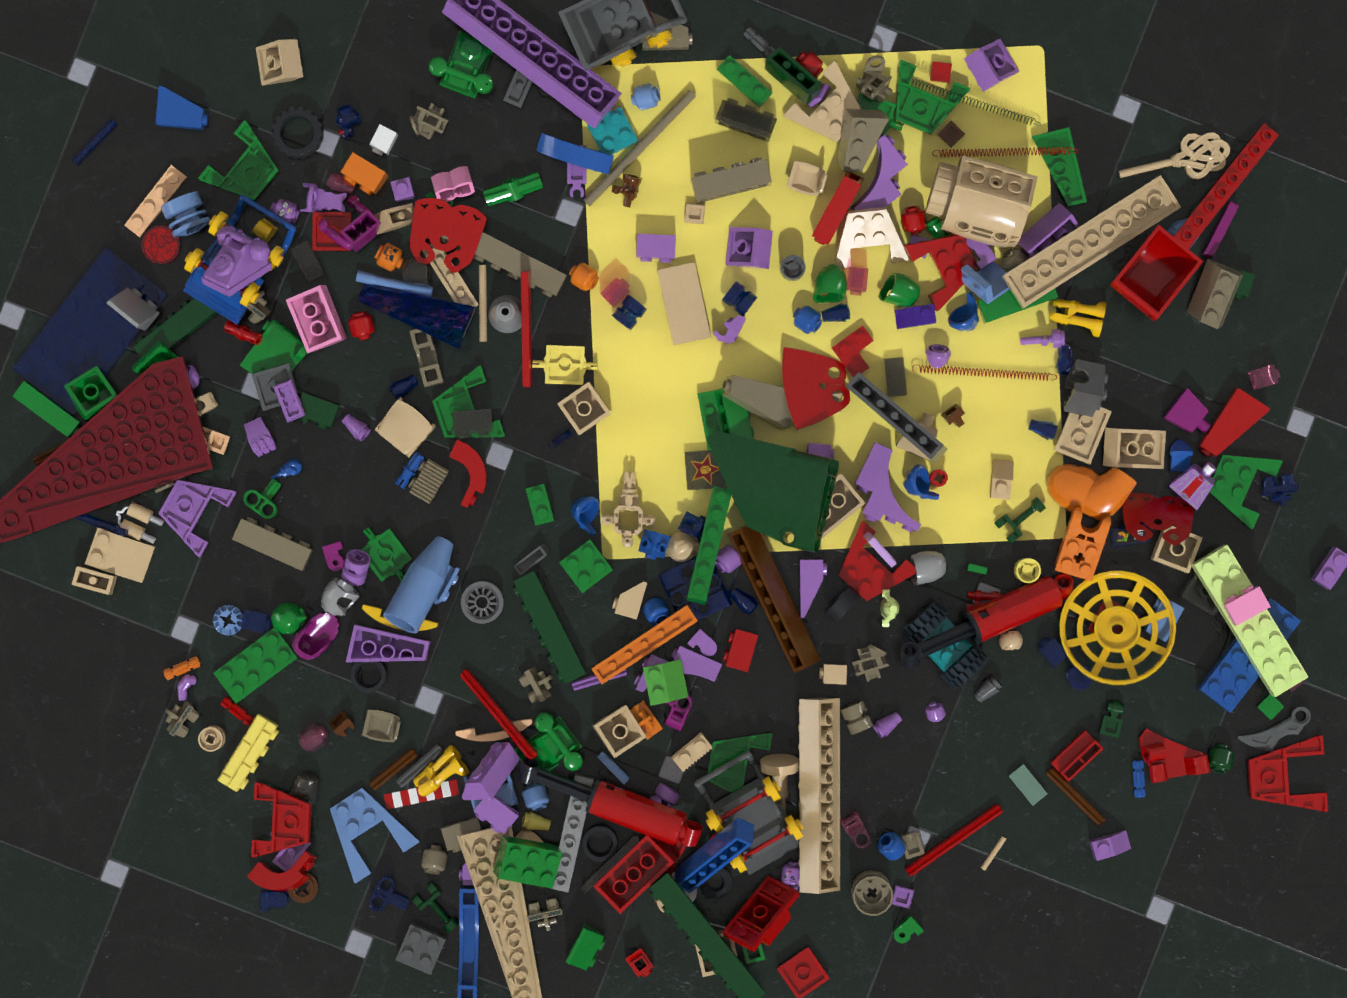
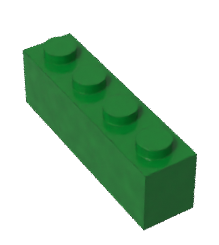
M1009 289L989 304L981 298L976 303L985 324L1058 298L1056 289H1053L1022 309Z
M722 388L714 390L722 432L753 439L754 431L750 425V412L724 397V390Z

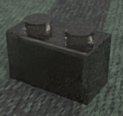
M492 409L452 412L454 435H459V439L471 438L470 434L486 437L490 436V432H494Z

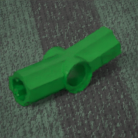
M536 171L520 178H509L503 181L502 184L483 189L486 203L488 206L507 200L509 202L519 200L525 194L543 188V185Z

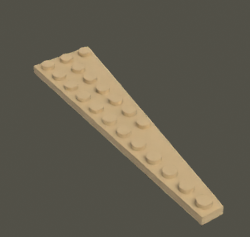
M512 825L505 834L502 832L497 833L490 827L458 835L457 838L512 998H542L522 883L498 879L493 872L502 836L513 837Z

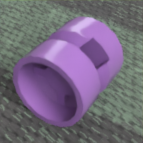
M357 549L347 552L341 573V578L345 583L352 586L364 584L371 561L369 554Z
M660 782L655 789V796H651L649 799L658 803L664 800L662 804L671 807V805L677 803L681 795Z

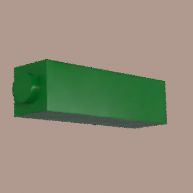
M23 381L14 393L13 397L66 437L70 438L81 428L80 426L83 422L29 382Z

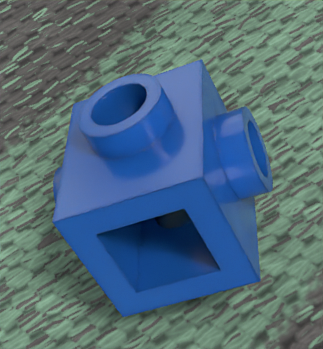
M644 529L638 551L646 553L645 557L656 560V557L665 558L671 536Z

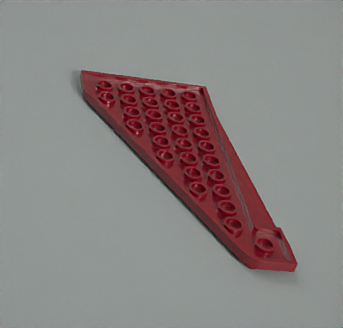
M184 356L152 364L0 499V543L23 537L193 473L214 468Z

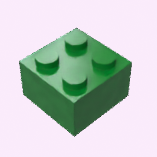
M591 539L559 562L582 593L613 571V568Z

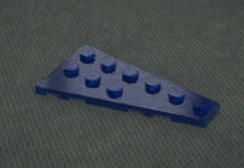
M365 283L359 294V302L458 349L462 345L475 314L474 306Z

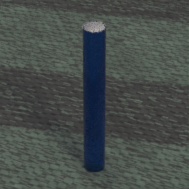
M111 119L72 161L78 165L117 123Z
M87 514L75 517V519L123 537L128 535L127 529Z

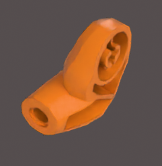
M1062 464L1051 471L1046 486L1047 492L1060 507L1072 513L1073 508L1077 506L1082 509V514L1100 520L1105 515L1112 516L1116 513L1137 482L1115 467L1100 475L1093 468Z

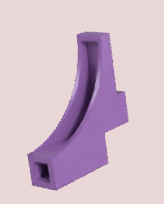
M874 442L854 483L858 485V490L866 494L868 491L871 492L862 510V513L865 514L864 518L874 523L875 520L880 521L884 515L886 516L884 520L895 524L897 521L903 524V529L911 533L913 530L918 531L921 524L914 521L901 509L891 491L888 468L893 450Z

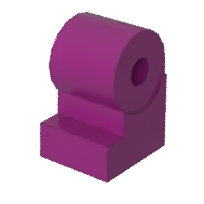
M342 541L322 547L327 565L332 571H339L344 566L345 559L339 552L340 549L344 548Z

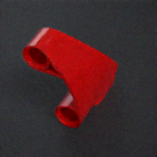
M1145 729L1138 738L1142 758L1148 764L1151 783L1163 782L1169 778L1184 775H1200L1211 772L1208 755L1203 752L1173 742L1148 729Z

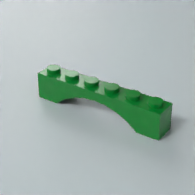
M713 487L687 601L703 605L706 603L731 499L729 489Z

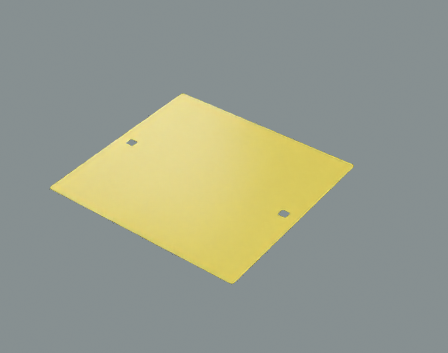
M1006 47L1019 72L984 92L977 84L974 75L964 58L979 48L817 56L823 62V71L817 79L822 84L825 83L831 87L826 98L836 89V86L823 74L833 61L838 63L851 91L858 100L861 89L856 87L857 79L863 78L867 60L876 55L882 56L885 59V66L881 75L886 78L892 77L888 87L893 91L886 101L894 104L897 103L900 60L917 66L910 85H912V81L915 79L917 81L920 80L921 85L919 89L923 91L926 89V92L946 100V93L951 90L953 82L970 88L965 95L968 96L969 100L967 101L966 97L963 102L962 98L931 135L905 124L901 131L890 127L886 132L885 136L889 135L894 140L895 144L893 146L897 151L900 149L907 158L905 162L908 164L890 179H894L900 186L898 190L901 195L886 206L903 245L910 243L911 235L910 232L902 229L901 213L905 211L906 207L920 206V209L925 211L939 163L943 162L958 166L962 153L964 152V156H966L968 149L971 153L970 158L998 163L1038 177L1022 235L1052 209L1050 171L1041 154L1039 156L1037 146L1032 136L1048 132L1045 55L1042 47ZM766 58L735 59L772 92V95L760 108L717 71V68L724 60L630 64L625 67H621V65L617 67L601 65L590 68L622 93L611 111L619 107L622 108L638 142L688 90H691L696 95L590 207L586 204L589 266L596 269L597 276H599L597 285L594 289H590L593 362H598V366H593L598 367L597 371L594 370V389L612 413L596 424L600 522L604 514L614 516V510L619 506L620 494H622V489H624V472H629V478L631 477V472H636L635 490H637V495H639L638 506L643 510V517H646V515L655 517L654 526L643 525V530L638 535H632V547H623L622 538H624V534H617L613 523L611 525L601 523L602 555L606 559L646 558V553L638 551L644 529L667 536L675 532H685L692 536L697 543H700L713 487L717 486L728 489L720 470L712 474V486L704 478L693 480L697 470L691 461L703 462L709 454L711 465L718 467L712 451L707 449L698 393L721 389L723 381L727 376L731 375L784 388L782 375L784 347L816 353L842 363L831 348L862 325L874 340L859 351V354L870 367L862 375L915 421L921 422L924 412L934 416L931 428L938 430L936 439L947 448V451L934 463L931 460L928 461L896 447L902 435L850 390V403L842 409V412H837L820 422L799 430L796 429L792 417L790 428L781 430L750 412L749 420L754 431L753 439L793 448L807 453V443L831 445V449H834V459L839 461L837 476L841 473L865 504L871 492L868 491L866 494L858 490V485L854 483L874 442L893 450L888 468L891 491L901 509L910 518L921 524L919 530H913L911 533L903 529V524L897 521L895 524L884 520L886 517L884 515L880 521L875 520L873 523L864 518L865 514L862 513L864 504L821 539L819 550L851 548L862 521H865L876 531L873 536L883 547L1008 541L1006 537L1014 532V529L1008 522L1001 528H998L994 522L1004 514H1007L1011 520L1016 519L1017 516L1031 507V500L1036 496L1046 509L1041 513L1036 511L1017 526L1023 535L1015 541L1063 538L1066 530V510L1051 498L1046 486L1051 471L1063 464V454L1054 451L1062 431L1058 348H1054L1053 343H1048L1047 346H1042L1041 344H1020V338L1052 335V329H1057V322L1049 318L1050 312L1056 313V307L1052 306L1053 300L985 324L978 308L979 322L975 329L972 331H958L949 326V315L956 308L967 304V293L969 292L973 293L975 302L980 301V297L963 284L939 311L935 310L936 324L897 329L894 310L932 304L928 295L945 285L929 253H927L926 258L920 257L913 262L908 256L909 261L891 263L890 244L851 248V267L841 268L846 274L847 291L844 299L835 303H816L813 299L815 280L823 267L834 263L846 214L829 245L817 243L812 234L846 172H843L837 164L840 140L838 142L833 141L785 118L783 115L794 103H797L810 116L824 100L814 107L806 106L765 70ZM875 60L871 63V65L877 66L881 63V61ZM933 61L952 64L950 83L930 81ZM647 83L653 84L654 87L657 86L661 100L658 101L656 107L640 110L636 105L632 104L631 94H633L635 87ZM984 102H985V103L988 102V105H989L988 109H987V104H986L985 107H984ZM895 108V111H894V113H893V115H894V119H893V120H895V118H896V108ZM582 120L583 145H586L589 149L600 151L587 127V123ZM951 120L965 133L952 148L938 136ZM638 142L613 154L614 158L610 171ZM877 143L862 172H853L864 178V181L850 206L864 195L874 179L878 166ZM759 157L762 160H767L772 180L770 186L697 203L705 205L704 224L685 223L686 203L696 204L691 184V178L694 177L695 173L705 171L706 174L713 173L712 171L715 168L724 167V169H729L732 164L743 162V165L749 164L751 159ZM794 161L805 162L826 171L825 174H828L822 193H819L818 196L808 195L787 187ZM587 169L585 196L608 174ZM623 174H631L642 178L637 198L632 200L630 208L623 206L625 197L621 193L614 194L612 192L613 185L623 186ZM925 212L927 222L936 217ZM729 227L761 228L773 231L769 269L726 265ZM926 228L921 230V234L915 235L931 240L935 239ZM947 231L948 236L955 235L954 233ZM637 234L676 235L675 260H671V263H660L659 259H652V262H641L640 258L636 257ZM1018 244L1015 247L1007 248L988 245L997 258L993 262L1003 270L1005 269L1002 266L1001 259L1004 253L1010 248L1022 250ZM971 250V253L977 263L979 260L974 254V252ZM797 255L805 262V272L797 281H788L780 273V265L787 256ZM695 262L711 337L673 345L657 270ZM891 273L907 275L918 283L920 295L914 305L897 307L879 299V292ZM821 293L819 295L825 296L828 293ZM807 305L821 314L822 324L815 333L806 334L794 326L793 314L797 308ZM739 315L746 318L735 342L728 345L726 342L718 341L713 333L715 331L721 336L727 333L728 329L724 326V323L731 317L734 319ZM940 344L950 349L951 356L947 364L944 365L947 374H945V368L943 374L941 368H939L940 373L938 374L937 368L935 374L934 367L931 374V368H929L931 364L928 363L925 350L930 345ZM832 367L829 369L828 374L832 379H837L840 372L836 367ZM847 369L845 386L853 379ZM820 383V388L825 389L826 384ZM836 390V391H834L833 393H842V392L839 391V390ZM955 404L959 405L965 412L961 416L965 424L960 428L955 426L954 423L949 425L941 416L942 413ZM994 460L1014 462L1010 500L990 498ZM915 465H923L927 469L929 477L934 470L940 469L947 473L948 480L945 485L936 487L930 482L929 491L939 494L938 500L921 499L920 496L908 494L903 482L909 470ZM936 473L934 481H938L940 484L943 475ZM732 496L719 550L725 545L734 547L728 534L746 525ZM619 510V529L638 530V511ZM792 533L787 537L789 543L794 540ZM761 534L769 552L803 551L785 546L781 542ZM867 542V543L864 545V548H868V547H872V546L869 544V542Z

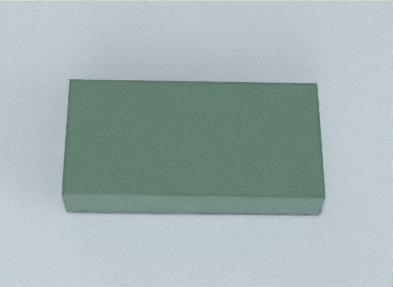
M1024 764L1008 775L1032 806L1047 795V792Z

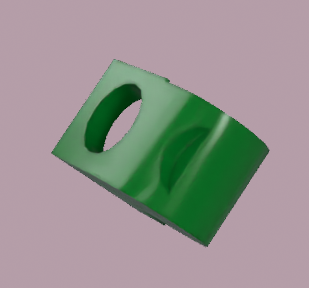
M910 914L895 927L893 934L895 940L902 944L908 942L914 932L919 936L924 930Z

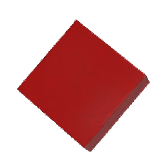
M933 61L930 81L950 83L952 64Z

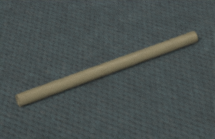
M688 90L583 201L590 207L696 95L691 90Z

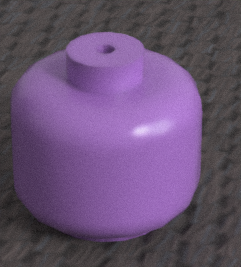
M933 701L925 708L927 718L931 722L941 721L946 715L942 703Z

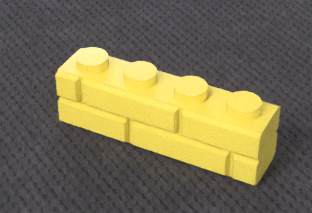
M257 714L217 780L236 792L240 788L244 790L249 782L246 778L250 772L254 773L259 766L257 760L260 756L264 757L269 747L266 745L270 739L274 741L279 731L277 728L279 725L262 714Z

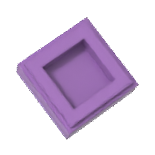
M895 885L892 904L909 909L914 889Z

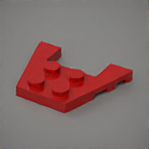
M956 234L903 245L912 262L927 253L930 254L945 285L928 295L936 311H939L964 284L961 268L965 265H969L974 271L979 268L965 238Z
M862 521L838 576L868 601L881 594L882 589L888 590L916 574V568L906 559L894 573H891L864 548L868 541L863 535L867 532L874 535L876 531L865 521Z
M255 782L254 800L273 801L272 839H253L251 857H258L309 843L312 804L261 782Z

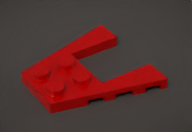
M1317 735L1248 759L1250 798L1328 812L1326 792L1289 795L1287 757L1323 755V735Z

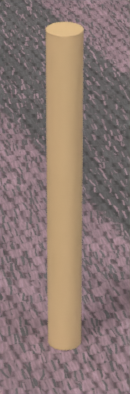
M479 265V342H487L486 265Z

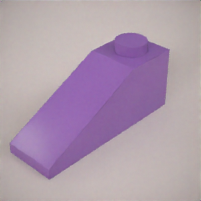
M823 559L799 560L801 618H805L823 581V575H827V563H823Z

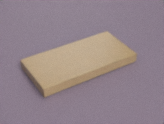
M695 262L657 270L673 345L710 338L711 335Z

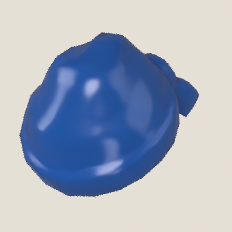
M972 292L967 293V304L956 308L949 315L948 323L953 329L972 331L979 322L978 305Z
M920 464L910 469L903 482L908 494L920 496L921 499L938 500L939 494L929 491L930 478L927 469Z
M594 496L582 497L571 505V516L579 523V527L591 536H594L596 533L590 523L598 513V499Z

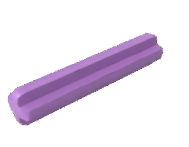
M623 670L610 680L627 675V670ZM593 674L573 680L572 687L576 691L601 682Z

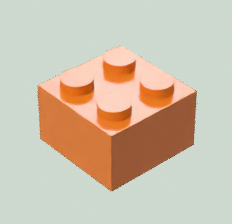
M353 152L341 170L345 181L353 186L356 183L359 184L360 189L370 196L372 193L377 195L388 178L386 172Z

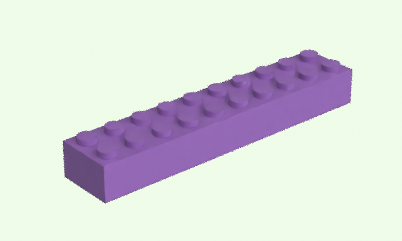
M447 0L442 11L444 15L594 129L616 105L622 94L620 91L591 69L584 70L578 59L502 1Z

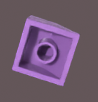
M1001 39L979 48L964 58L983 92L1019 72Z
M729 227L726 265L769 269L773 231L761 228Z

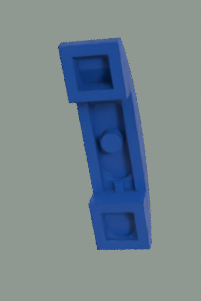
M543 132L541 133L536 150L558 160L609 174L614 158L613 155L564 141Z

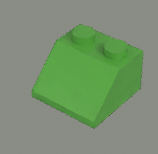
M681 659L643 667L651 706L688 697Z

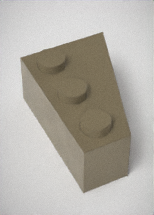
M845 109L837 164L843 172H862L889 120L882 110Z

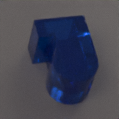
M269 890L260 892V912H268L270 906L278 909L284 908L289 902V895L285 891Z

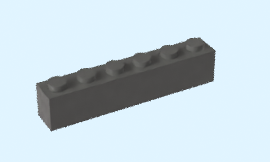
M858 372L846 386L932 462L936 463L947 451V448L861 373Z

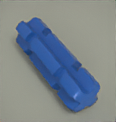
M1134 760L1132 762L1133 769H1135L1133 771L1134 787H1136L1134 789V796L1136 798H1143L1146 796V790L1143 789L1145 787V773L1142 771L1144 761Z

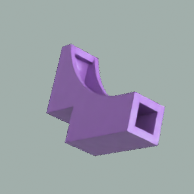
M881 133L877 141L878 166L876 174L864 195L850 206L852 210L886 207L901 195L898 190L900 186L894 179H890L908 165L905 162L907 158L900 149L898 151L893 146L895 142L889 135L885 136Z
M681 645L678 649L674 648L670 657L674 660L681 659L684 674L701 676L715 682L722 663ZM651 653L650 657H645L642 667L669 661ZM644 671L642 675L638 673L634 682L637 685L636 690L644 692L647 688Z

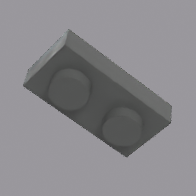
M516 70L503 101L521 109L533 82Z

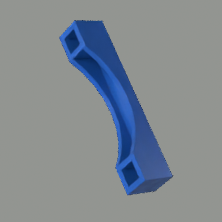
M461 886L459 889L457 998H478L480 903L475 888L469 886Z

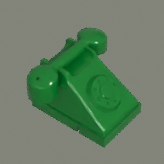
M459 31L448 63L442 57H434L429 62V71L434 76H442L439 85L474 99H476L478 92L487 94L493 89L492 78L485 74L493 51L469 34Z
M542 712L538 714L535 719V726L539 731L527 740L538 754L534 760L539 762L540 768L551 771L561 762H564V766L568 770H578L583 763L581 754L576 752L583 747L561 716L553 719L550 713ZM519 747L514 749L521 761L523 758H527Z

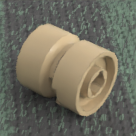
M208 726L198 736L199 745L205 751H216L225 744L226 733L219 726Z

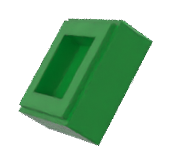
M968 563L966 567L968 571L985 575L988 569L985 566Z
M1270 693L1256 706L1270 720L1284 708Z

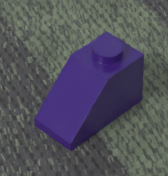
M934 304L894 310L897 329L937 323Z

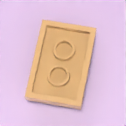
M1101 407L1099 411H1095L1092 417L1069 413L1054 451L1090 465L1112 411Z

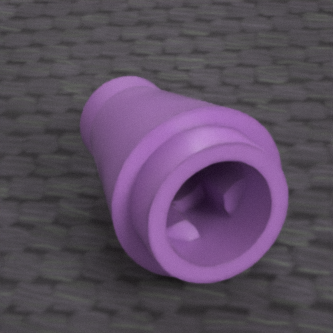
M350 414L346 415L342 420V423L356 440L363 441L371 431L368 428L369 425Z
M894 712L875 721L873 729L880 738L887 737L902 719L897 712Z

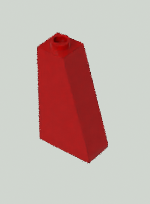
M846 172L812 234L817 243L829 245L861 187L864 178L853 172Z
M1235 388L1213 421L1212 426L1199 443L1200 452L1209 458L1211 455L1218 456L1268 413L1270 408L1241 389Z

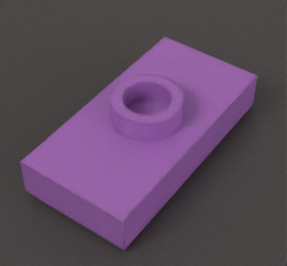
M292 379L273 386L287 422L306 416Z

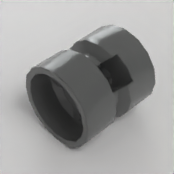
M797 255L787 256L780 265L782 277L788 281L799 280L805 272V262Z

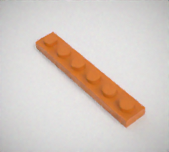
M687 604L591 669L601 684H604L696 623L698 619Z

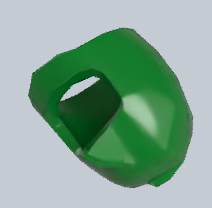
M831 264L819 271L813 293V299L816 303H835L844 299L847 291L846 274L840 267ZM821 293H828L825 296L819 295Z
M891 273L880 290L878 297L881 301L896 305L897 307H909L914 305L919 298L920 286L907 275Z
M286 602L273 610L270 620L274 629L282 634L290 635L296 633L304 626L308 616L303 607L295 603Z

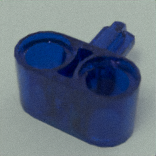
M385 875L378 881L369 900V906L373 911L379 912L390 903L406 910L410 901L394 893L396 881L392 876ZM383 880H389L392 887L384 889L381 883ZM376 897L381 898L383 906H375L373 899Z

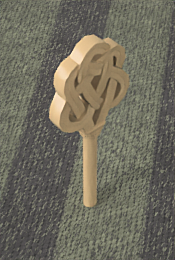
M1214 132L1206 133L1202 136L1195 133L1187 134L1180 143L1182 152L1174 154L1169 159L1119 170V177H1127L1173 166L1185 167L1186 174L1190 178L1198 180L1205 177L1209 172L1223 169L1226 164V158L1230 154V147L1228 143L1221 140L1219 135ZM1193 140L1194 142L1187 147L1188 141ZM1200 144L1202 145L1196 152H1193ZM1207 150L1211 153L1210 156L1202 155ZM1185 156L1189 157L1188 160H1180ZM1195 161L1207 162V163H1206V164H1202V163H1198V162H1195ZM1193 169L1201 170V172L1197 173Z

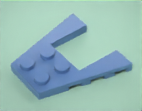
M363 787L330 808L354 883L362 880L372 872L351 840L382 820L403 853L420 842Z

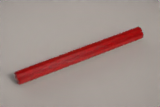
M468 669L464 670L460 677L529 760L534 759L538 755L534 748Z
M995 804L905 868L909 876H913L999 816L1003 810L998 804Z

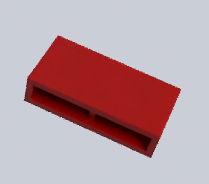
M1084 730L1050 764L1069 782L1103 750V747Z

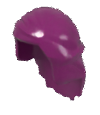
M319 613L309 619L296 632L292 640V647L295 653L300 658L306 660L318 657L328 648L330 642L334 640L339 632L338 619L329 613Z

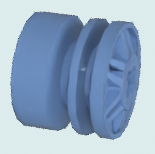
M197 191L179 196L161 206L165 219L175 218V221L169 225L170 229L177 228L172 232L174 238L196 233L210 222L209 217L201 218L207 214L206 210H196L203 204Z

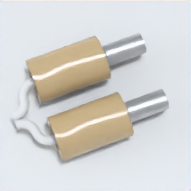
M132 502L130 506H125L121 511H117L116 515L120 525L118 532L139 542L141 539H144L154 544L156 538L145 533V528L126 519L121 523V515L119 514L128 509L127 515L146 524L151 521L162 526L164 520L154 516V511L135 502Z

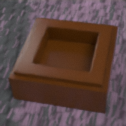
M952 120L938 134L950 148L965 135Z

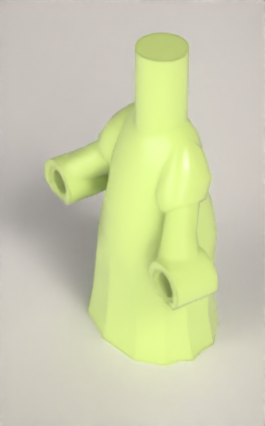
M882 589V597L884 598L881 601L880 611L881 615L885 618L882 619V627H889L890 620L894 619L899 613V604L894 597L890 596L889 590Z

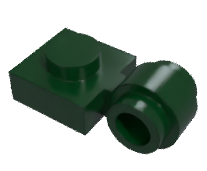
M1109 700L1107 712H1110L1111 715H1103L1100 734L1119 738L1123 719L1117 718L1118 714L1122 715L1124 710V704L1121 701Z

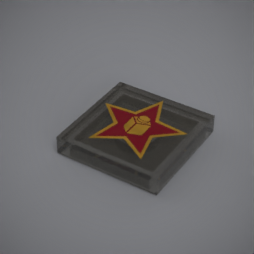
M711 450L684 452L687 490L713 489L714 486L726 488L725 481Z

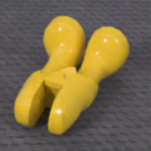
M1055 299L1052 301V306L1065 309L1064 314L1050 312L1049 318L1052 321L1088 328L1094 337L1099 338L1103 320L1075 316L1077 312L1103 319L1107 302H1099L1097 305L1079 304L1081 301Z
M453 745L448 746L435 763H429L413 780L415 786L419 787L418 793L421 796H428L437 790L453 774L466 776L470 773L465 763L461 761L462 756ZM445 765H447L441 772H438Z

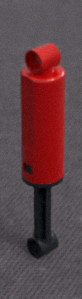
M1059 574L1054 581L1050 576H1045L963 612L962 624L920 643H904L901 647L902 665L906 668H915L924 657L970 637L975 644H979L1060 608L1063 600H1067L1073 591V578L1068 574Z
M523 758L516 778L524 784L531 785L536 782L586 801L588 804L585 812L670 845H676L678 839L680 843L688 847H695L698 843L703 827L698 822L692 820L685 821L687 814L598 779L594 788L540 768L539 762L534 759Z

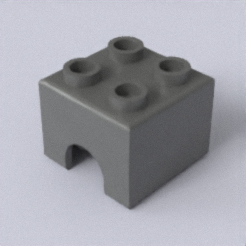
M1076 360L1065 379V388L1072 390L1071 396H1068V402L1064 401L1065 412L1092 417L1096 410H1100L1102 400L1105 401L1107 397V389H1104L1108 380V373H1105V365Z

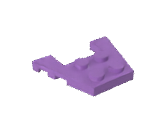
M177 480L159 511V515L194 553L201 557L209 542L193 534L194 527L211 498L229 507L237 492Z

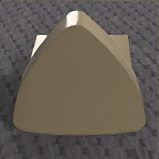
M919 830L900 835L906 844L904 853L906 859L925 854L919 837L921 835Z

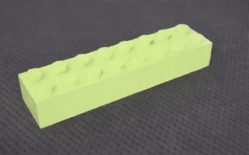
M1223 544L1191 564L1271 696L1277 697L1308 678L1307 673L1267 609L1237 626L1232 624L1223 607V604L1226 603L1225 599L1234 594L1236 596L1243 594L1242 590L1252 584L1228 545Z

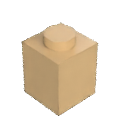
M823 664V668H819V679H823V684L846 685L847 665Z

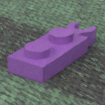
M567 163V184H573V187L570 189L571 198H573L575 190L581 192V198L584 197V190L581 184H587V169Z

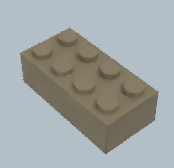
M761 157L751 159L750 163L743 165V162L732 164L729 169L718 167L713 169V173L706 174L705 171L698 172L691 178L696 204L770 186L772 183L767 160H762Z

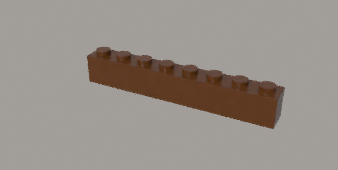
M746 525L729 533L728 536L735 550L739 553L740 561L793 672L808 668L820 661L818 653L761 534L748 528Z

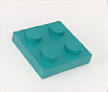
M621 107L609 112L595 129L587 124L601 152L613 155L638 142Z

